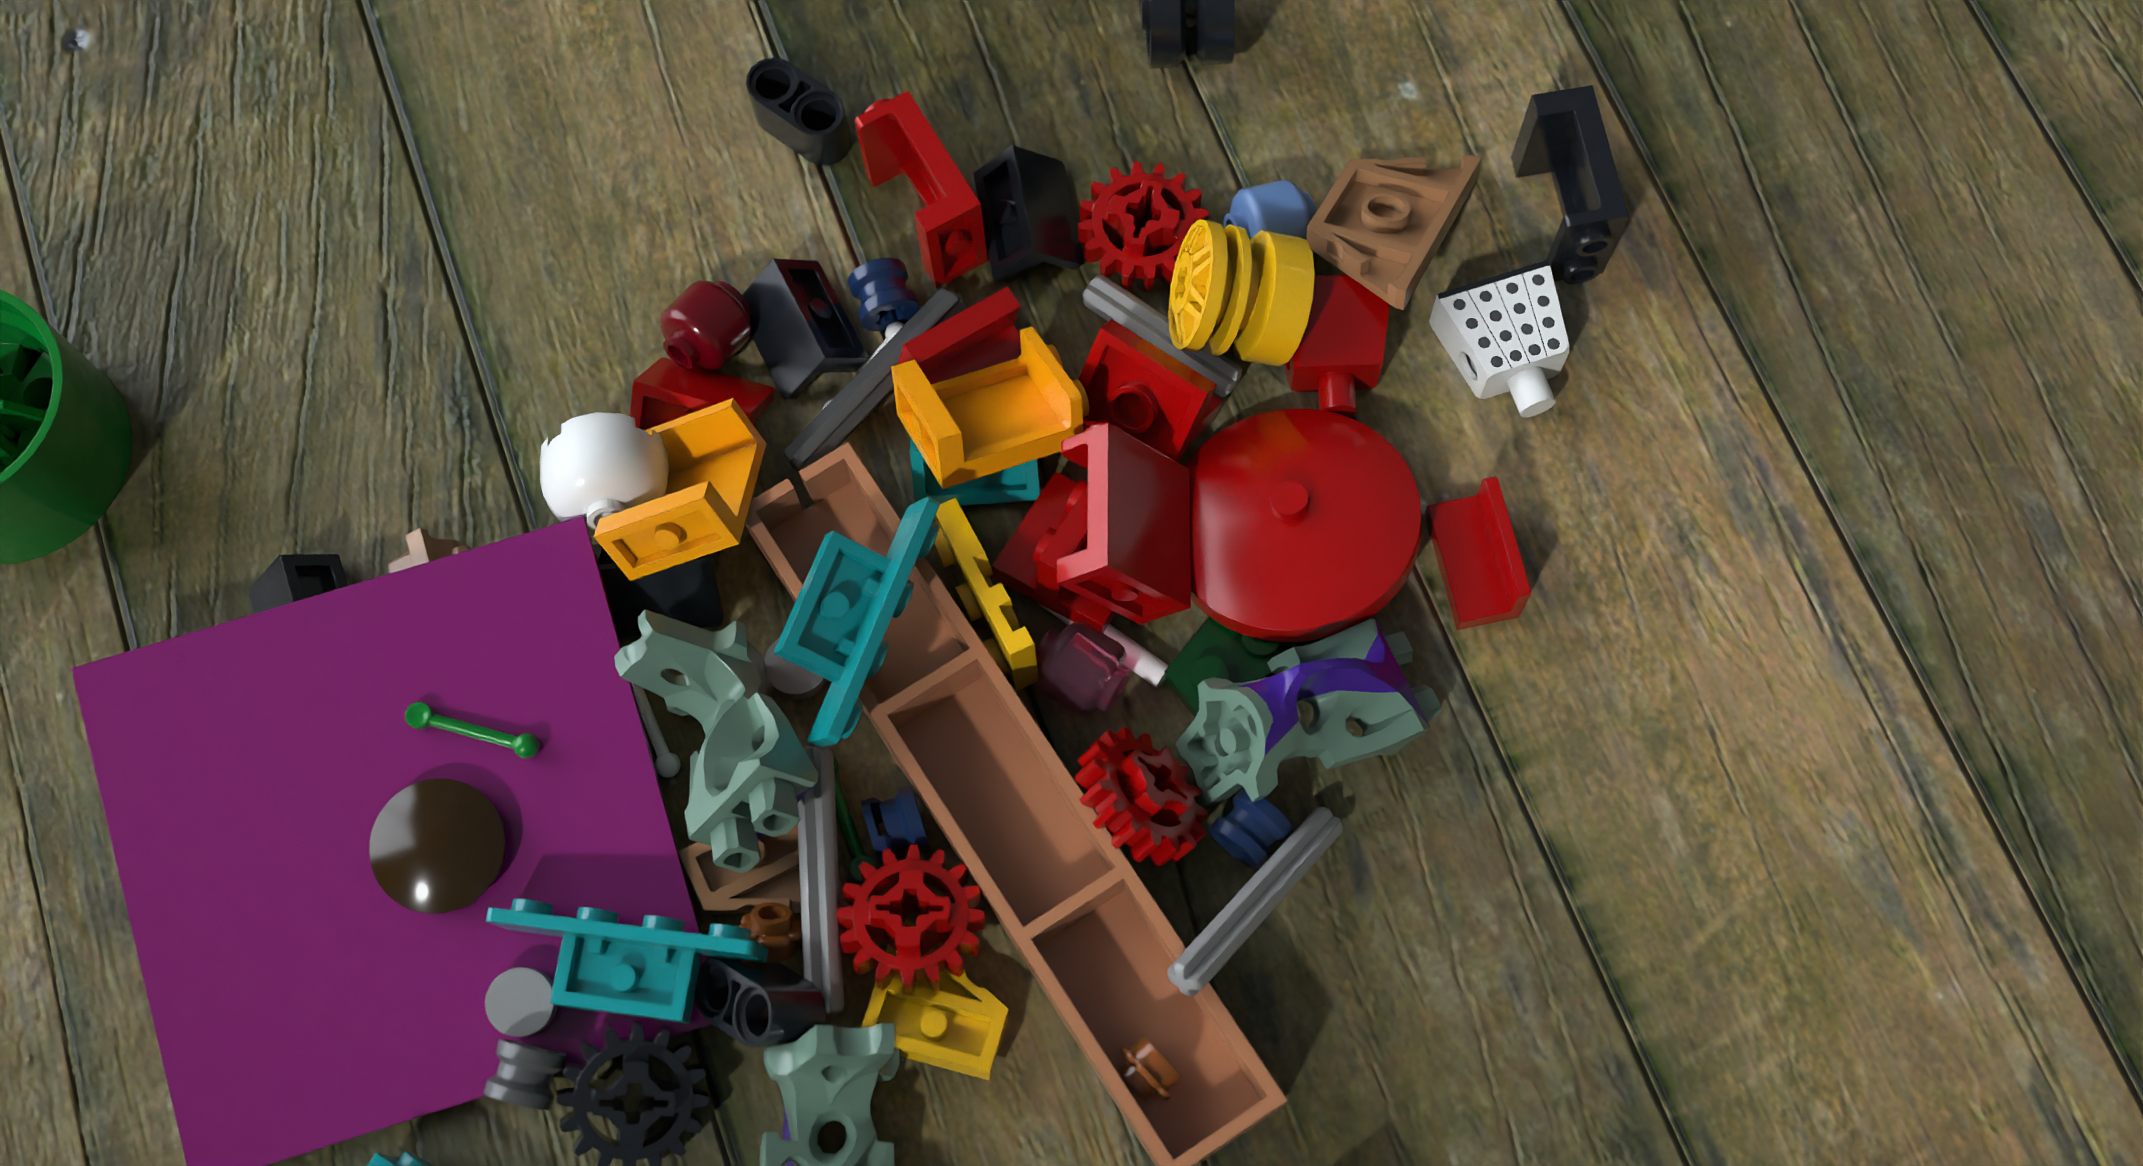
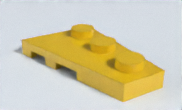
M956 497L940 504L934 517L936 524L939 525V530L933 543V548L943 568L954 564L963 581V584L955 587V592L968 620L973 622L979 618L981 619L990 639L982 643L1003 675L1008 674L1016 691L1038 682L1039 676L1034 642L1026 627H1019L1012 608L1011 599L1002 583L993 585L989 577L993 575L988 558Z

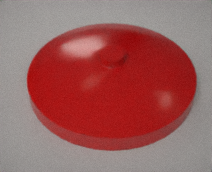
M1283 409L1257 414L1230 425L1214 435L1184 465V467L1189 469L1191 600L1205 614L1230 630L1245 636L1274 642H1304L1330 637L1366 621L1379 612L1399 592L1414 567L1422 533L1420 497L1415 479L1410 468L1392 444L1370 427L1352 418L1315 409Z

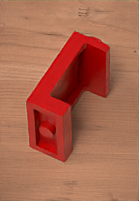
M909 91L892 99H881L870 105L863 114L855 119L867 178L872 186L876 187L900 174H904L926 206L915 212L914 218L924 271L934 287L937 289L988 262L981 203Z
M1110 423L1092 425L1085 432L1061 441V455L1088 470L1087 549L1057 559L1056 584L1138 624L1190 609L1189 469L1165 456L1160 450L1146 445L1124 432L1120 427Z

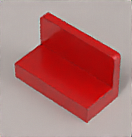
M1007 286L904 343L898 364L915 359L932 385L1016 359L1021 355L1020 334L1013 324L1021 305Z
M660 358L633 381L629 416L635 418L636 428L647 430L734 398L756 428L758 415L773 401L774 388L717 371H705L694 366L686 369L676 364L672 359Z
M1497 476L1484 478L1477 494L1474 496L1427 505L1424 516L1456 629L1461 630L1518 618L1531 596V589Z

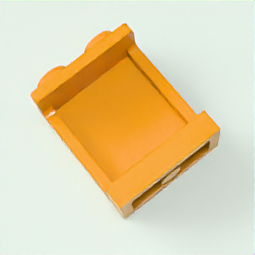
M1033 326L1020 330L1021 355L1018 358L932 385L915 359L891 366L897 416L942 489L1060 452L1061 441L1084 432L1083 417L1089 415V402L1085 389L1079 380H1071L1063 369L1060 355L1055 346L1052 344L1046 346Z

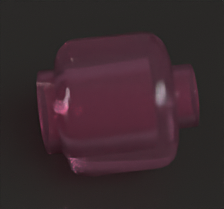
M1082 621L1073 622L1065 627L1061 633L1050 629L1035 651L1037 665L1040 666L1037 675L1038 689L1047 697L1082 717L1091 716L1099 709L1105 713L1109 712L1119 699L1132 674V669L1125 665L1127 660L1125 648L1119 642Z

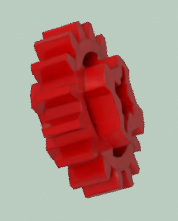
M1139 161L1133 162L1131 175L1125 177L1117 168L1109 169L1110 185L1106 186L1103 183L1094 181L1091 184V200H1081L1080 219L1082 222L1078 223L1079 242L1086 243L1084 245L1086 262L1093 263L1101 260L1100 275H1104L1107 278L1111 277L1115 272L1122 274V288L1127 290L1131 287L1135 278L1143 279L1147 291H1154L1155 277L1163 275L1165 280L1171 284L1182 242L1191 225L1199 219L1209 220V211L1201 209V190L1193 189L1185 192L1186 175L1183 172L1175 175L1171 180L1165 178V166L1163 163H1158L1152 174L1144 173ZM1151 214V220H1148L1146 223L1148 215ZM1141 228L1139 237L1136 238V232H1138ZM1111 242L1118 243L1122 251L1115 247Z
M1123 727L1116 734L1110 729L1078 758L1077 761L1083 769L1075 775V781L1088 789V792L1080 798L1081 804L1089 808H1095L1098 814L1093 821L1095 828L1103 829L1106 827L1112 836V846L1116 849L1124 843L1129 845L1134 861L1140 863L1149 855L1156 867L1163 866L1169 860L1175 864L1197 846L1196 842L1205 836L1207 831L1200 823L1208 817V813L1194 801L1202 795L1200 788L1187 784L1184 777L1187 776L1189 769L1186 765H1180L1171 755V750L1167 746L1163 747L1160 751L1153 748L1149 734L1144 732L1139 738L1135 739L1128 727Z
M910 845L907 858L897 861L894 853L889 848L883 850V867L876 870L866 862L861 863L859 870L863 881L862 886L845 883L842 888L845 901L851 905L839 908L836 912L838 926L847 929L846 932L839 936L842 950L844 953L858 952L853 959L855 972L859 976L873 968L876 969L875 979L878 989L884 991L890 985L893 978H897L902 981L904 994L912 995L916 980L925 978L929 987L933 991H937L940 989L939 973L946 969L957 977L964 974V965L960 953L978 955L980 950L979 938L971 932L985 929L984 912L973 909L981 903L980 888L978 885L963 887L968 879L967 868L963 864H959L947 871L945 869V852L940 849L931 856L929 861L920 859L917 845ZM926 883L938 888L947 897H937L926 886ZM894 886L884 896H879L886 889ZM908 912H918L920 914L916 919V926H903L902 923H905ZM869 935H873L874 941H886L896 951V956L881 950L871 940ZM938 942H945L939 949L924 956Z

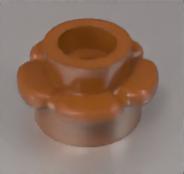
M767 902L755 906L751 912L742 917L741 925L739 926L752 930L750 941H754L769 949L766 962H780L791 958L797 952L798 940L802 938V921L797 920L796 914L788 906L776 902Z
M1144 1036L1129 1050L1123 1046L1120 1052L1128 1061L1118 1071L1146 1101L1156 1091L1164 1100H1168L1171 1096L1166 1091L1181 1078L1179 1073Z

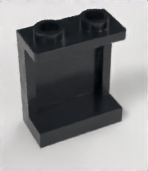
M1593 85L1533 94L1511 155L1515 176L1519 178L1551 172L1563 219L1546 260H1548L1554 282L1564 280L1567 284L1584 283L1594 279L1599 274H1603L1629 218L1627 206Z

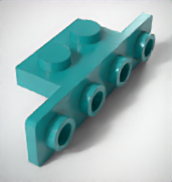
M925 497L907 507L886 557L835 531H831L824 536L773 654L832 682L808 736V743L819 748L834 745L839 742L840 738H848L856 727L863 709V703L857 700L866 677L872 678L878 672L888 651L889 644L882 639L891 618H897L902 614L912 596L914 583L909 581L908 578L917 558L923 559L937 537L939 525L934 523L933 520L940 505L938 501Z
M513 899L511 910L489 907L486 922L507 930L563 937L550 1004L688 1024L690 1023L702 955L766 963L769 950L754 941H750L752 930L742 927L710 924L709 935L684 932V921L652 915L644 916L642 927L618 924L619 913L590 907H578L577 917L569 918L554 916V905L528 899Z

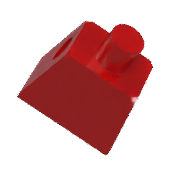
M1348 275L1315 276L1313 300L1305 332L1299 347L1290 361L1283 364L1289 388L1295 392L1318 391L1319 410L1337 413L1349 418L1357 413L1355 390H1371L1376 388L1383 365L1390 304Z

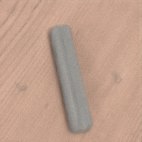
M1097 275L1086 287L1083 293V303L1087 308L1107 321L1111 319L1218 384L1214 391L1217 395L1226 397L1237 386L1242 376L1240 365L1223 354L1220 356L1209 355L1202 348L1197 352H1189L1174 347L1169 334L1168 318L1106 276Z

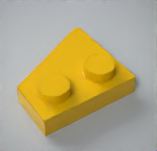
M906 919L905 923H902L905 927L914 926L908 919ZM888 944L886 953L896 956V951ZM933 947L924 956L933 953L936 949ZM946 969L939 973L940 989L937 991H933L929 987L925 978L916 980L912 995L904 994L901 979L893 978L890 985L884 991L878 989L875 983L861 1028L872 1027L881 1023L895 1024L894 1049H900L901 1057L990 1081L1008 1021L1009 1009L986 988L975 985L966 976L965 970L964 974L960 977L951 974Z

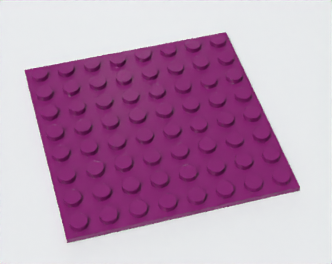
M583 516L71 668L187 1166H267L485 1097L486 1095L483 1094L486 1080L496 1074L500 1061L495 1053L499 1038L512 1039L565 1053L567 1055L565 1063L572 1062L583 1065L586 1059L580 1050V1043L587 1039L598 1048L606 1044L605 1026L610 1024L617 1030L620 1038L629 1036L634 1020H641L644 1037L653 1038L655 1032L662 1025L669 1028V1038L712 1025L699 1013L695 999L689 1024L558 1006L555 1018L546 1029L526 1037H512L499 1032L491 1024L486 1014L485 999L491 983L497 976L509 969L518 967L537 969L548 975L554 982L563 938L507 930L486 922L489 907L511 910L513 899H528L554 905V916L576 918L578 907H590L619 913L618 924L642 927L645 915L661 916L684 921V932L702 934L631 682L620 678L615 667L614 656L622 647L587 522ZM422 702L430 706L434 713L515 736L523 733H532L539 739L540 750L534 757L522 759L517 756L514 749L430 726L424 730H417L407 724L405 711L412 703ZM428 779H452L471 785L482 792L505 818L506 845L504 860L492 885L469 908L440 914L413 911L390 898L377 882L369 857L371 832L383 807L404 788ZM702 955L700 966L704 961L709 960L708 956Z

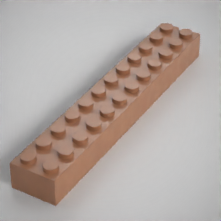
M849 442L799 471L808 497L813 504L807 509H802L796 491L788 478L751 500L745 524L750 535L794 603L798 598L826 534L835 531L886 557L901 520ZM925 557L923 559L917 558L908 578L909 581L914 583L912 596L902 614L897 618H891L882 639L889 644L886 657L878 672L872 678L866 677L857 700L863 703V711L959 861L967 868L968 875L974 884L979 886L984 900L1154 1165L1197 1166L1281 1109L1287 1102V1099L1210 983L1208 982L1195 996H1186L1181 993L1178 986L1170 982L1167 974L1168 968L1186 950V947L1120 848L1116 849L1112 846V836L1106 827L1103 829L1095 828L1093 821L1098 815L1093 808L1081 804L1080 798L1084 794ZM1144 1036L1179 1073L1181 1078L1166 1091L1171 1096L1168 1100H1164L1156 1091L1146 1101L1118 1071L1128 1061L1120 1052L1123 1046L1129 1050Z

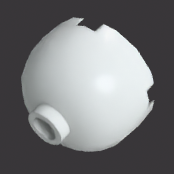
M602 412L574 417L561 424V434L553 438L550 444L547 437L541 446L540 484L543 496L550 510L561 522L583 516L586 519L591 537H594L599 519L666 495L669 474L667 449L661 435L654 429H652L651 436L645 430L636 428L635 418L620 413Z

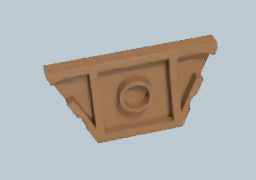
M1473 155L1462 156L1460 168L1426 169L1427 162L1425 157L1400 158L1394 161L1350 159L1307 226L1306 240L1311 250L1394 308L1404 310L1479 178L1482 157Z

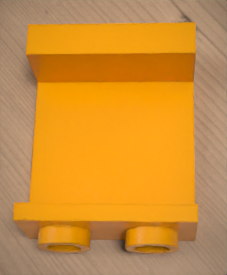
M734 398L645 430L651 436L652 429L661 435L668 452L669 474L666 495L599 519L594 533V538L630 581L740 543L767 443Z

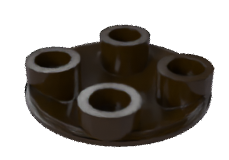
M436 778L412 784L398 792L387 802L374 823L369 843V857L374 876L390 898L410 910L428 914H440L469 908L488 890L501 869L506 845L505 818L482 792L464 782Z

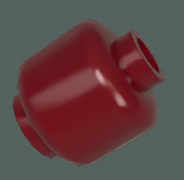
M698 280L688 286L661 315L660 328L665 338L663 347L667 355L676 364L686 369L694 366L705 371H715L724 366L751 336L752 324L749 318L751 309L745 297L732 285L724 281H716L714 283L712 281Z

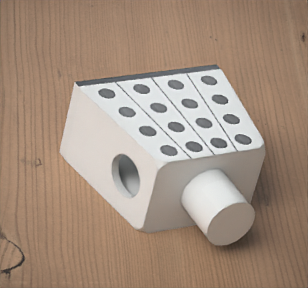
M1548 260L1437 294L1429 319L1430 325L1476 397L1486 399L1510 391L1521 417H1532L1554 406L1556 400L1547 379L1553 378L1561 372L1569 355V341Z

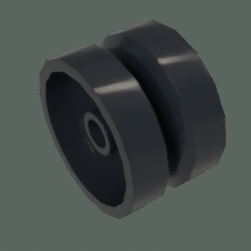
M1139 0L1141 30L1145 31L1147 58L1150 69L1180 66L1186 54V29L1192 28L1195 55L1202 66L1232 64L1235 49V0Z

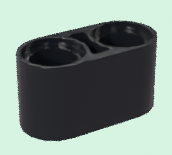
M781 58L760 60L751 67L746 77V87L757 123L764 131L816 165L829 166L838 163L846 157L851 149L852 139L843 102L833 91L792 63ZM776 94H785L781 98L768 99ZM823 124L831 125L825 130L813 131L816 126Z
M712 958L704 961L699 968L694 995L699 1013L707 1021L745 1046L755 1048L789 1044L801 1038L815 1025H825L826 1006L820 989L814 983L779 962L759 963L728 958Z

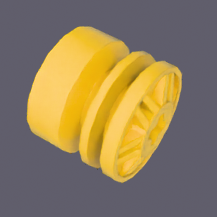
M1203 219L1196 221L1191 225L1182 242L1170 286L1168 321L1169 334L1173 346L1179 350L1197 352L1202 348L1204 352L1213 356L1222 355L1231 346L1234 356L1243 361L1279 367L1289 362L1300 345L1308 323L1313 300L1315 270L1313 252L1308 241L1296 236L1263 230L1255 234L1250 240L1246 229L1240 226L1229 224L1223 229L1222 224Z

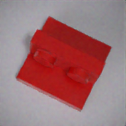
M1112 319L1100 327L1078 378L1085 389L1089 402V415L1083 417L1084 432L1088 427L1096 424L1110 423L1116 425L1146 445L1160 450L1165 456L1179 464L1189 443L1215 420L1224 402L1213 395L1218 384Z
M1055 471L993 563V575H991V578L1102 637L1116 612L1056 584L1057 559L1087 549L1088 482L1081 479L1077 483Z

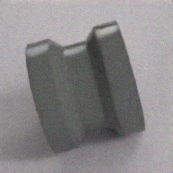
M499 1038L495 1050L500 1060L496 1074L486 1080L483 1094L493 1099L523 1107L551 1110L555 1098L550 1088L553 1076L556 1072L563 1069L567 1055L535 1044Z

